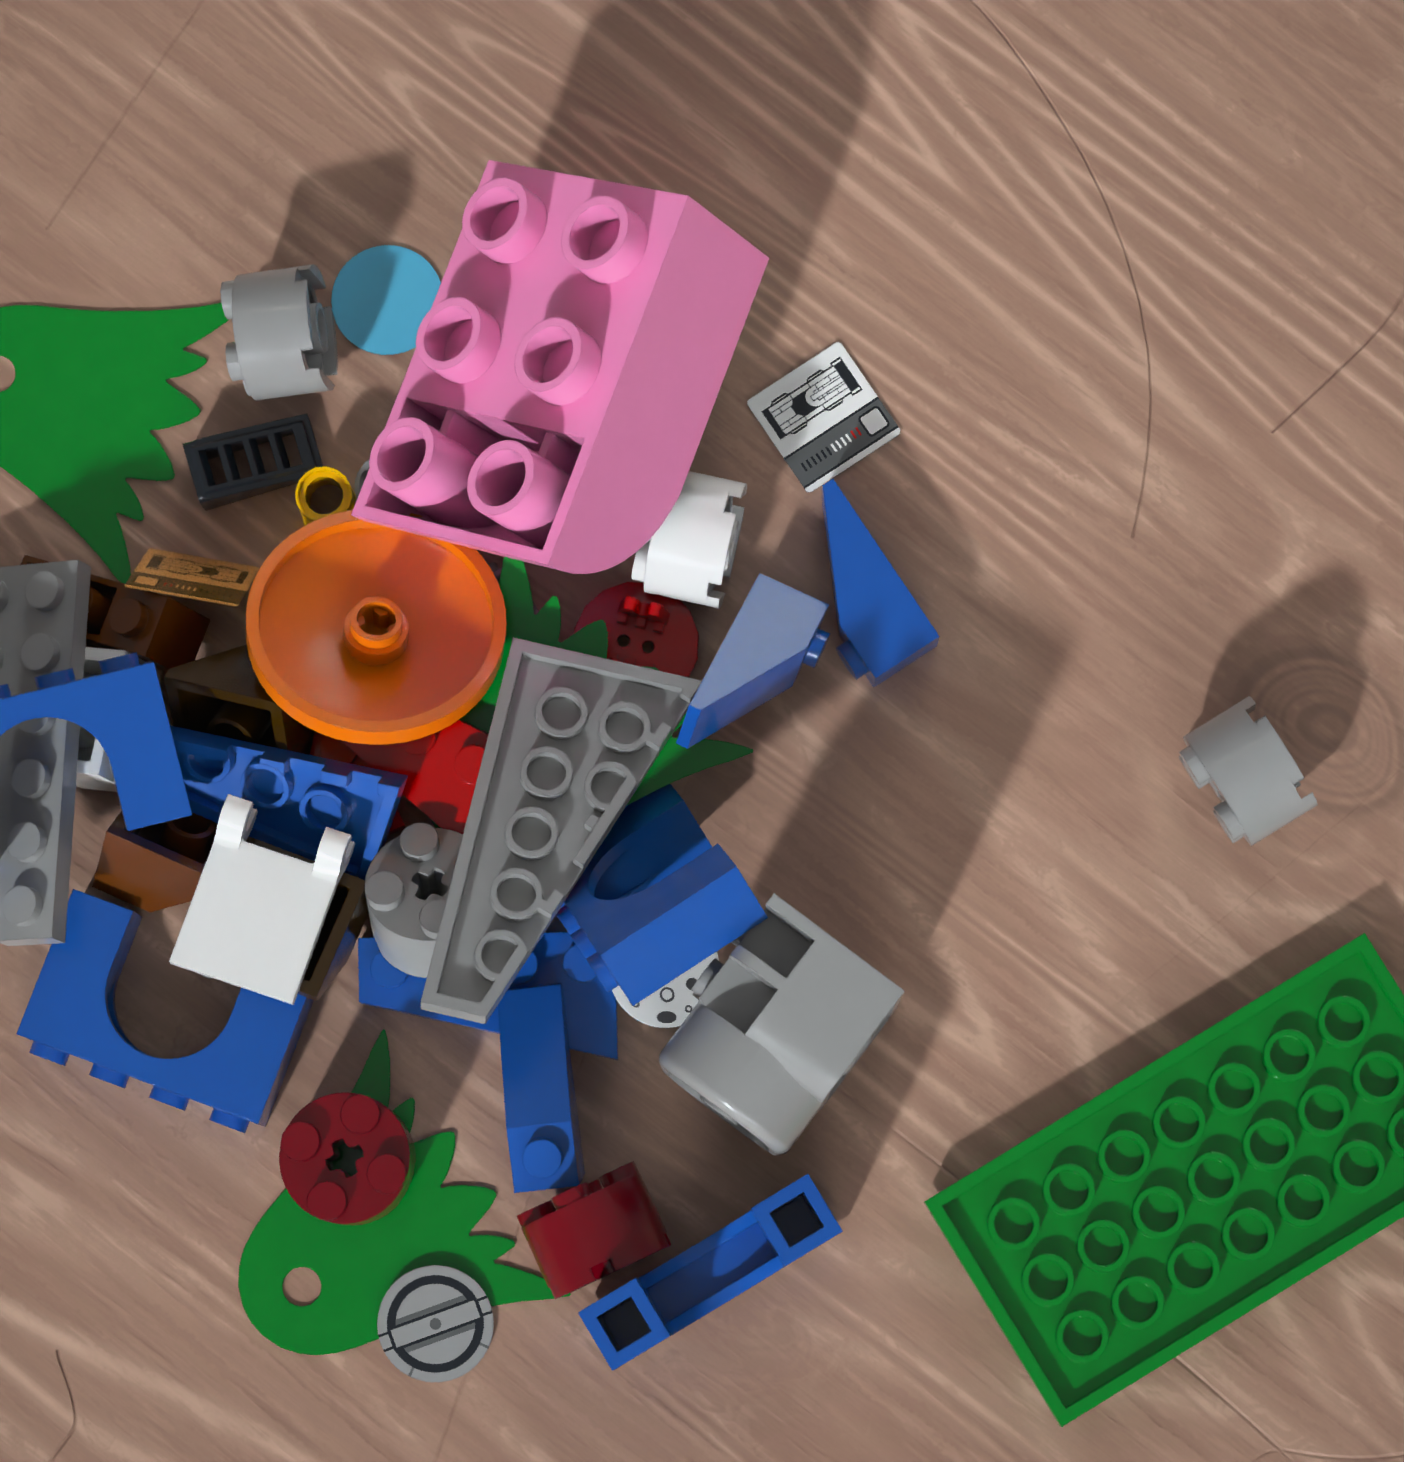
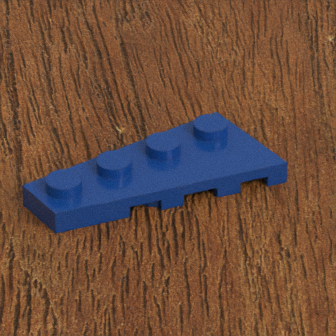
M170 725L191 812L218 823L228 794L251 801L254 804L253 808L257 809L258 813L250 832V837L313 861L316 859L318 847L326 827L350 834L352 836L351 841L355 843L345 873L363 880L366 879V874L372 860L380 849L385 846L408 775Z
M568 932L544 933L508 989L562 983L570 1049L618 1060L617 1000L612 990L610 992L606 991ZM374 937L358 938L359 1002L361 1004L500 1034L498 1006L486 1024L421 1010V999L427 978L409 975L392 966L382 956Z

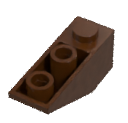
M24 555L21 565L48 563V561ZM91 574L86 645L94 648L125 650L129 653L137 652L138 658L147 663L154 662L155 667L164 672H168L170 668L195 661L210 619L168 596L125 587L124 583Z

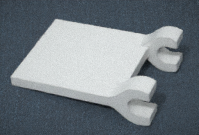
M228 794L221 810L213 845L169 962L172 965L294 1005L335 890L348 866L355 843L351 841L352 836L350 834L326 827L318 847L315 863H308L248 843L246 840L253 828L258 811L253 808V802Z

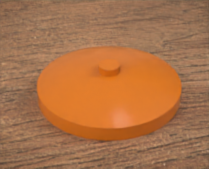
M353 510L331 514L301 527L283 540L266 558L255 576L247 600L246 643L248 655L260 684L271 699L290 717L320 734L337 740L368 745L404 743L429 736L452 725L476 706L487 693L500 668L504 653L507 625L502 591L492 569L482 555L473 548L362 521L351 515ZM410 513V515H409V516L423 517V516H420V515H417V514H414V513Z

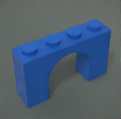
M135 652L98 661L101 674L78 680L75 679L73 668L36 676L34 679L37 690L11 696L9 684L0 685V736L21 722L35 718L51 717L64 719L83 727L100 742L111 766L125 826L128 831L192 815L154 662L140 664L138 654Z
M671 784L638 799L624 808L556 914L606 991L610 992L617 986H620L632 1006L768 918L737 866L719 844L712 847L686 803Z
M73 889L68 900L65 943L51 944L16 1033L33 1040L29 1053L66 1066L70 1054L93 1063L89 1073L90 1076L122 1088H126L129 1077L153 1085L149 1098L184 1111L190 1099L213 1107L209 1118L210 1121L246 1133L249 1122L266 1127L314 1000L297 994L294 1005L241 988L226 1026L219 1036L207 1047L181 1058L163 1059L149 1056L128 1039L119 1023L115 1006V992L118 979L142 916L127 908Z
M806 1174L753 1206L750 1211L645 1275L634 1278L581 1310L578 1314L613 1371L843 1231L809 1174Z

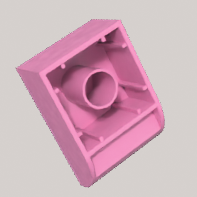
M489 160L477 191L472 195L465 207L461 233L433 305L419 326L416 336V349L385 429L377 437L372 447L369 470L351 515L362 521L572 574L601 572L625 561L651 539L663 524L680 496L769 257L688 195ZM410 513H414V514H417V515H420V516H423V517H416V516H409V515H410Z

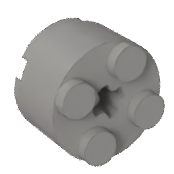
M311 264L240 274L234 280L225 281L221 284L222 308L225 317L228 320L232 319L235 342L226 344L225 353L228 372L232 381L243 380L247 395L252 396L257 401L331 391L335 386L327 377L337 375L338 369L335 324L331 306L322 307L321 303L317 301L315 290L324 289L326 285L316 265Z
M1248 696L1183 736L1187 747L1179 752V759L1197 788L1200 789L1209 783L1221 803L1213 807V813L1231 842L1235 843L1244 837L1253 846L1318 806L1313 792L1302 799L1299 796L1296 788L1301 785L1299 781L1304 779L1303 774L1266 716L1253 722L1248 715L1256 707L1255 701Z
M414 823L407 826L400 836L394 838L380 849L372 860L365 879V894L371 929L382 956L398 970L421 978H427L463 837V834L456 831L434 828L426 823Z

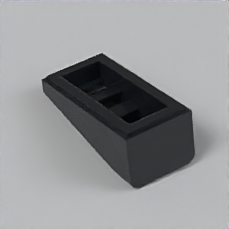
M307 413L211 435L183 444L196 493L205 511L297 484L301 477L315 467H324ZM292 434L295 436L303 463L293 467L290 466L282 437ZM270 442L278 469L268 473L265 471L258 447L259 444ZM245 449L252 476L241 479L233 452ZM220 456L227 482L216 485L209 459Z

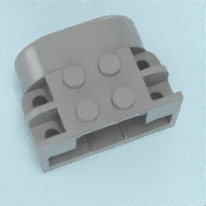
M774 893L766 903V909L764 910L768 918L732 941L736 947L729 955L725 964H722L716 958L713 959L696 981L691 990L693 991L692 995L698 999V1003L661 1051L659 1063L668 1077L707 1108L769 1153L781 1156L791 1149L818 1111L824 1107L895 1012L905 991Z

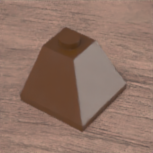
M121 810L106 831L92 887L150 913L192 901L213 845L218 823L192 812L191 816L128 831Z

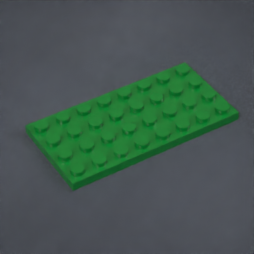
M1365 933L924 1201L934 1221L1060 1427L1068 1424L1404 1217V995Z

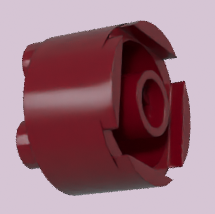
M349 1092L325 1095L303 1107L283 1132L279 1152L281 1176L293 1200L310 1215L320 1220L341 1225L370 1223L384 1217L395 1209L411 1184L416 1162L414 1142L402 1119L379 1101L362 1094ZM343 1143L352 1149L362 1148L364 1156L355 1162L358 1172L353 1176H350L345 1170L334 1169L333 1161L340 1157L338 1147Z
M634 1161L600 1176L595 1181L575 1186L551 1198L552 1200L516 1216L545 1282L555 1299L671 1246V1242L666 1234V1228Z

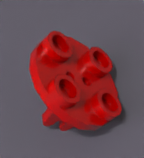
M625 582L603 590L584 607L574 628V633L592 622L604 620L608 632L607 659L640 667H656L662 672L690 678L698 661L699 634L691 611L680 600L644 592V582ZM620 637H628L630 643L625 647L618 644ZM645 643H652L654 650L646 653L642 647Z

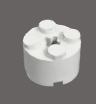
M688 472L680 496L665 521L651 539L636 552L632 579L644 582V592L714 608L721 607L725 593L713 589L715 584H722L723 576L730 577L745 508L732 505L733 497L742 498L746 495L747 484L701 473Z

